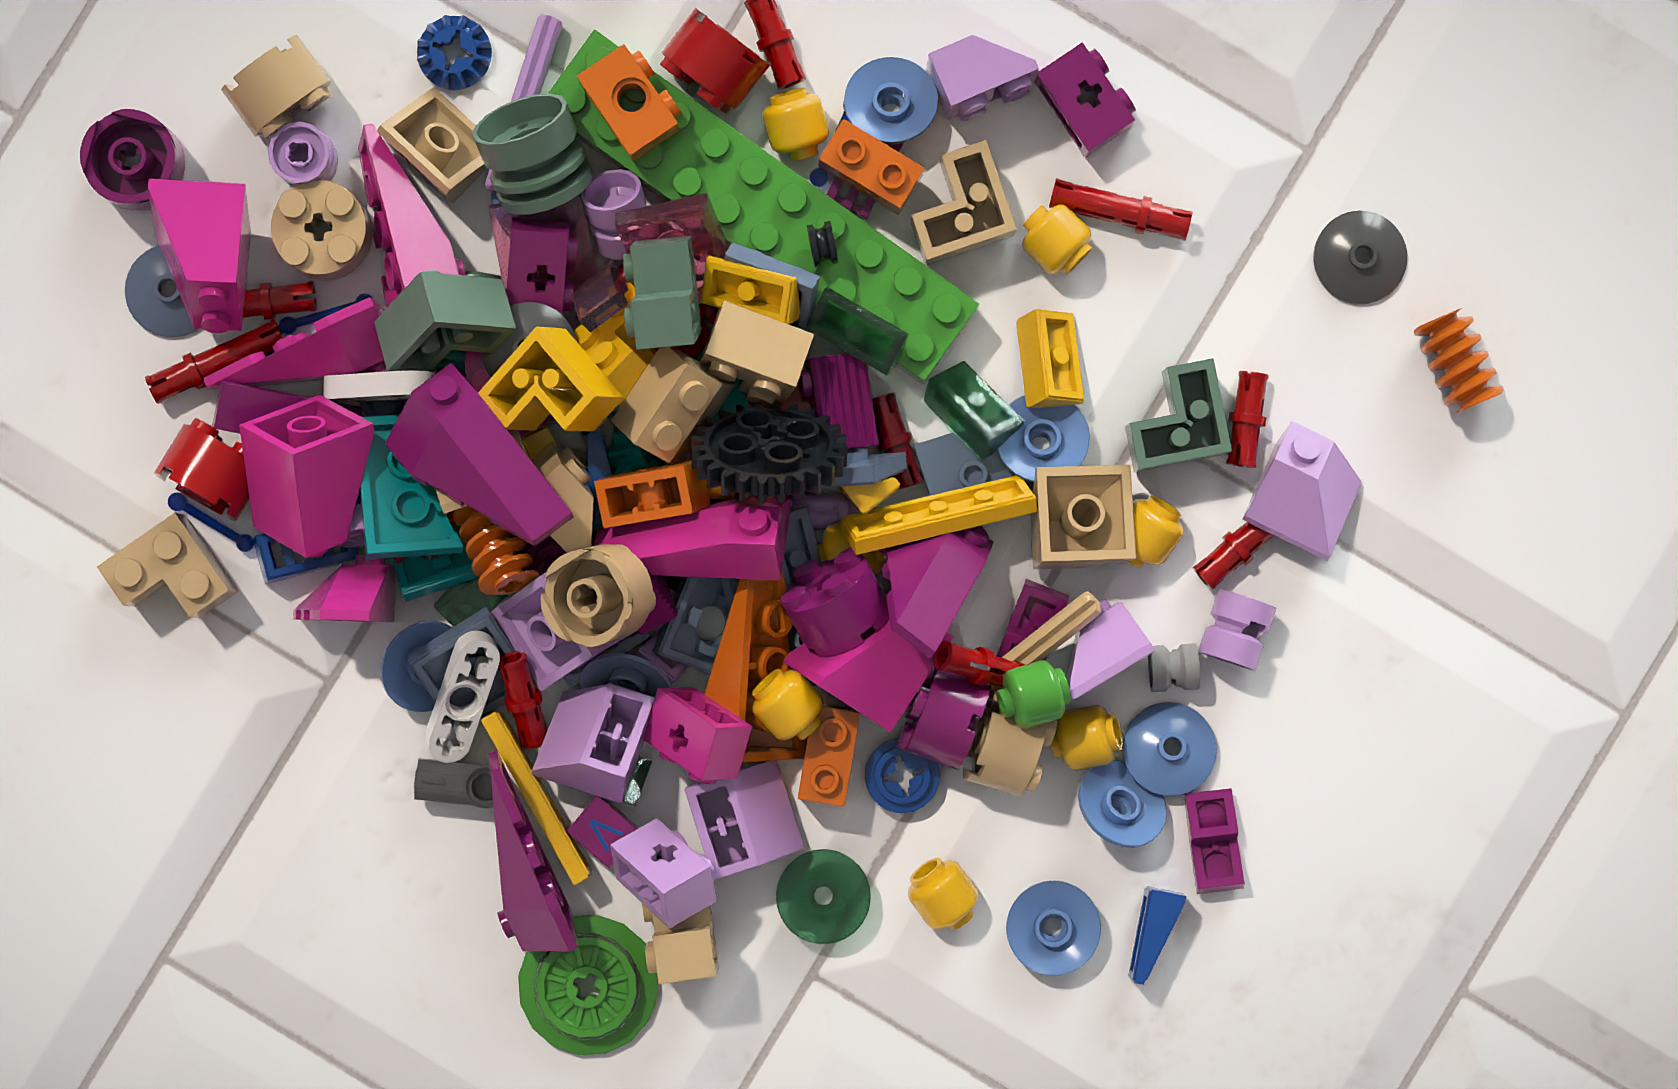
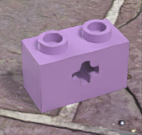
M654 819L610 844L616 879L669 928L717 901L713 881L716 879V871L711 861L705 855H698L694 852L678 831H671L659 819Z

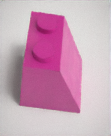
M149 179L148 192L155 236L194 329H204L211 333H224L228 330L242 331L251 238L246 185L239 183Z
M316 395L240 424L253 527L305 558L321 556L329 548L346 542L374 435L373 423L321 395Z
M890 619L877 633L873 626L862 633L861 637L864 643L847 652L830 657H819L814 649L810 653L803 643L787 655L783 661L784 663L890 733L934 667L933 656L929 659L891 629ZM947 632L942 641L950 642L954 636Z

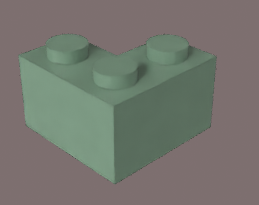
M692 236L634 241L630 246L631 254L623 255L626 283L634 282L635 296L629 302V308L624 309L627 337H635L636 350L695 344L702 331Z
M428 270L417 274L409 285L374 321L387 371L431 372L451 350L492 353L516 329L502 279L485 278L477 274H442L436 270Z
M1214 358L1166 367L1162 371L1170 415L1131 422L1125 426L1134 472L1226 455L1232 452Z

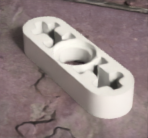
M389 371L324 376V397L333 402L408 399L414 389L436 373L430 371Z
M483 631L467 632L456 641L426 728L425 738L430 753L436 760L443 763L459 761L469 752L499 666L500 654L493 638ZM478 647H483L486 657L479 656L476 659L473 668L475 677L469 674L471 662L467 653L475 654ZM462 687L473 689L475 697L470 704L457 707L449 702L451 694L456 689ZM450 717L455 720L454 732L457 740H450L447 746H442L439 737L446 738L452 726Z

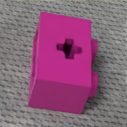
M694 687L657 688L643 740L660 751L659 756L661 758L677 763L689 771L688 776L691 779L704 784H714L716 780L738 778L752 726Z

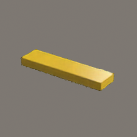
M1011 476L872 509L867 514L859 512L841 517L842 532L854 553L859 555L1037 512V501L1024 479L1018 476Z
M495 711L481 719L482 724L573 885L588 878L592 874L589 863L576 840L566 832L568 826L540 777L532 775L533 764L524 748L521 747L504 713Z

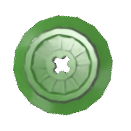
M600 915L573 916L578 948L569 952L526 951L518 975L520 1005L532 1029L553 1047L576 1055L606 1054L631 1042L650 1020L658 997L657 973H648L645 955L646 944L624 923ZM589 974L597 977L595 986L600 989V993L598 995L590 993L586 998L581 997L578 994L581 986L575 980L577 977L585 979Z

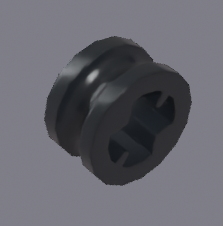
M824 222L823 227L819 229L813 227V225H807L815 268L821 267V263L825 260L831 261L832 264L838 263L831 222Z

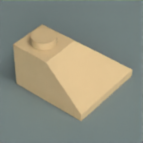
M1130 465L1036 467L1033 494L1037 501V512L1031 513L1033 569L1082 568L1136 559Z

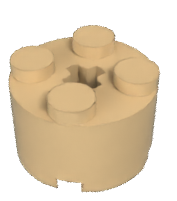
M298 35L287 39L292 46L290 49L287 50L285 48L280 51L275 46L233 77L238 84L237 87L234 88L233 85L225 84L221 88L223 94L255 137L263 134L265 139L268 137L272 138L279 128L288 123H293L290 115L299 108H302L304 111L307 109L311 111L332 96L327 89L332 81Z
M313 180L309 183L298 184L280 196L272 215L271 235L280 256L297 271L317 280H335L350 274L366 258L372 246L373 226L365 207L350 191L334 182ZM324 220L332 227V231L325 232L324 240L320 241L313 234V229L318 228L320 221Z
M601 544L571 551L560 556L548 568L544 577L547 578L544 593L541 594V609L552 631L567 642L572 641L585 647L599 646L633 634L644 624L649 613L654 610L656 605V596L653 592L651 578L646 567L628 547L620 544Z
M990 689L989 698L993 699L990 708L985 707L982 718L979 717L974 731L976 734L967 754V757L973 758L972 770L963 767V779L1016 796L1022 795L1025 790L1035 792L1043 766L1037 763L1042 747H1049L1053 741L1057 720L1032 728L1022 729L1014 722L1012 716L1008 718L1003 717L997 702V690Z

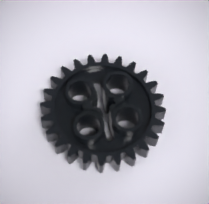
M758 401L754 402L753 409L747 410L738 404L736 405V413L732 414L725 410H719V419L707 417L705 418V426L696 427V436L691 437L692 469L697 470L698 480L707 479V488L711 489L721 486V495L723 496L739 492V501H744L751 495L757 496L758 502L761 504L768 497L775 496L779 503L785 502V495H793L795 498L803 500L804 491L807 490L818 495L821 493V485L832 487L834 486V477L843 476V467L847 466L846 434H841L840 424H830V416L825 415L816 418V409L814 408L799 412L798 404L794 403L787 409H782L779 401H775L770 408H764Z

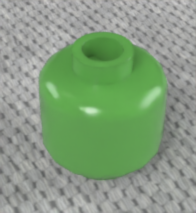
M1045 660L1007 671L1003 678V689L996 691L997 702L1003 717L1008 718L1012 716L1014 722L1022 729L1032 728L1062 718L1065 705L1071 703L1070 689L1064 672L1060 667L1054 669Z

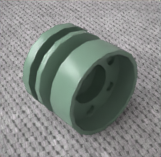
M549 93L535 94L516 99L490 112L475 126L472 136L483 163L487 169L492 170L490 180L497 191V198L505 212L514 215H526L550 210L570 201L582 193L592 182L594 176L593 168L585 156L586 150L579 139H575L577 127L563 96Z

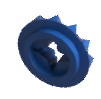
M444 15L433 23L427 24L425 31L417 40L418 64L427 79L441 88L448 90L468 88L481 80L490 66L492 48L488 35L481 25L464 15ZM459 33L461 49L473 57H457L448 71L446 54L435 47L436 45L441 47L443 45L451 46Z
M893 738L879 745L870 755L865 767V783L873 800L882 808L895 813H909L924 807L934 797L940 782L939 765L896 748L898 738ZM896 755H900L901 761L904 762L907 769L923 770V773L916 774V777L909 779V787L907 788L909 795L904 796L903 789H900L898 782H890L889 780L882 782L881 779L895 771Z

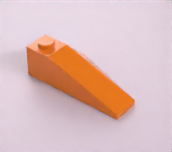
M783 572L781 573V580L739 579L704 693L752 726L742 762L804 759L806 738L800 740L795 736L785 741L779 740L752 712L755 700L752 692L768 674L776 669H780L782 672L795 670L783 662L791 652L788 633L792 627V622L781 602V597L786 591Z

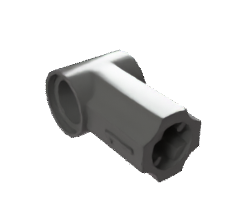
M419 758L415 772L414 799L491 808L493 807V799L482 798L476 791L475 785L480 774L490 773L489 764L480 765L461 762L443 763L438 760Z

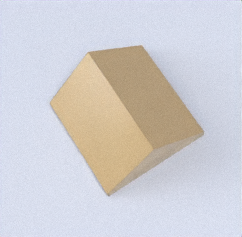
M435 87L386 120L377 129V132L388 144L453 204L486 170V166L482 161L472 136L476 125Z

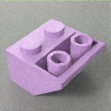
M970 35L928 54L926 70L935 83L938 98L947 119L950 120L959 116L961 122H965L987 111L985 106L992 101L1002 98L1004 104L1028 95L1030 93L1029 88L1035 82L1039 67L1035 59L975 35Z
M610 683L562 692L533 766L532 775L622 804L645 743L643 738L655 698Z
M777 760L765 761L740 769L737 779L716 780L714 784L697 783L684 789L705 856L711 861L716 871V879L762 865L805 848Z

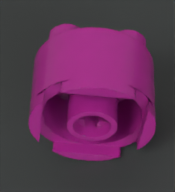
M120 109L111 112L112 114L100 121L97 120L90 126L82 140L80 164L83 173L92 188L113 204L129 210L151 209L148 192L149 179H183L185 156L182 144L168 127L146 112L136 109ZM137 153L141 156V161L139 165L135 164L130 168L125 164V159L127 156L135 157Z
M852 547L843 550L832 560H826L818 563L817 560H809L799 565L793 571L795 581L781 597L782 606L810 653L814 649L819 657L835 656L856 648L864 643L861 637L862 633L872 626L877 633L889 620L884 590L866 558L862 554L856 555Z
M933 667L922 684L925 690L920 688L908 705L905 718L913 722L911 724L905 721L896 748L958 770L961 768L976 732L974 731L979 717L982 718L991 684L987 683L983 686H977L969 683L966 677L947 671L943 672Z

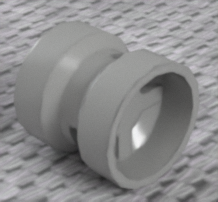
M1196 643L1181 644L1177 649H1172L1171 652L1164 645L1153 646L1155 651L1148 655L1151 692L1167 691L1171 684L1180 686L1184 690H1197L1200 688V662Z

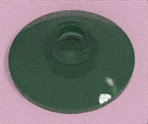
M830 849L808 851L792 860L781 874L776 891L778 912L787 928L799 938L816 944L835 943L852 935L864 922L871 900L870 886L862 868L844 853ZM825 886L832 891L833 897L829 903L820 904L815 900L814 893L817 888Z

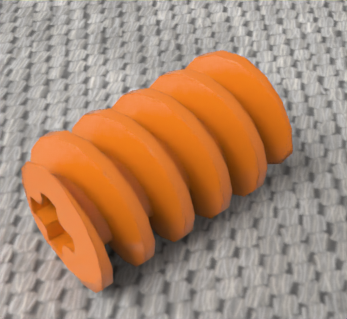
M1462 308L1420 325L1413 331L1415 336H1430L1431 339L1421 347V352L1424 354H1438V357L1428 365L1430 371L1445 370V374L1435 384L1437 388L1452 387L1453 391L1443 402L1444 405H1460L1461 408L1456 413L1498 396L1504 391L1501 385H1487V382L1497 372L1495 368L1480 369L1479 365L1489 356L1488 351H1472L1471 348L1482 337L1480 334H1465L1464 330L1474 322L1473 316L1458 317L1457 313Z
M469 506L454 511L453 518L455 524L461 527L459 530L461 540L467 544L465 547L467 556L473 560L471 566L474 575L480 577L478 585L481 592L494 596L518 592L539 577L538 571L523 572L524 569L533 563L531 554L517 555L518 552L527 546L525 540L519 537L510 538L514 534L490 522L486 515Z

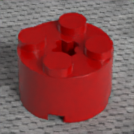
M696 7L661 52L665 58L660 63L669 73L689 86L694 80L698 82L701 87L697 94L725 114L730 108L738 109L770 66L759 55L720 25L710 20L707 15Z
M194 418L191 425H182L155 469L154 474L164 482L170 474L169 479L178 484L175 488L176 490L220 515L228 508L226 513L229 519L237 521L249 501L242 443L236 441L231 448L222 442L223 439L218 436L219 431L198 418Z

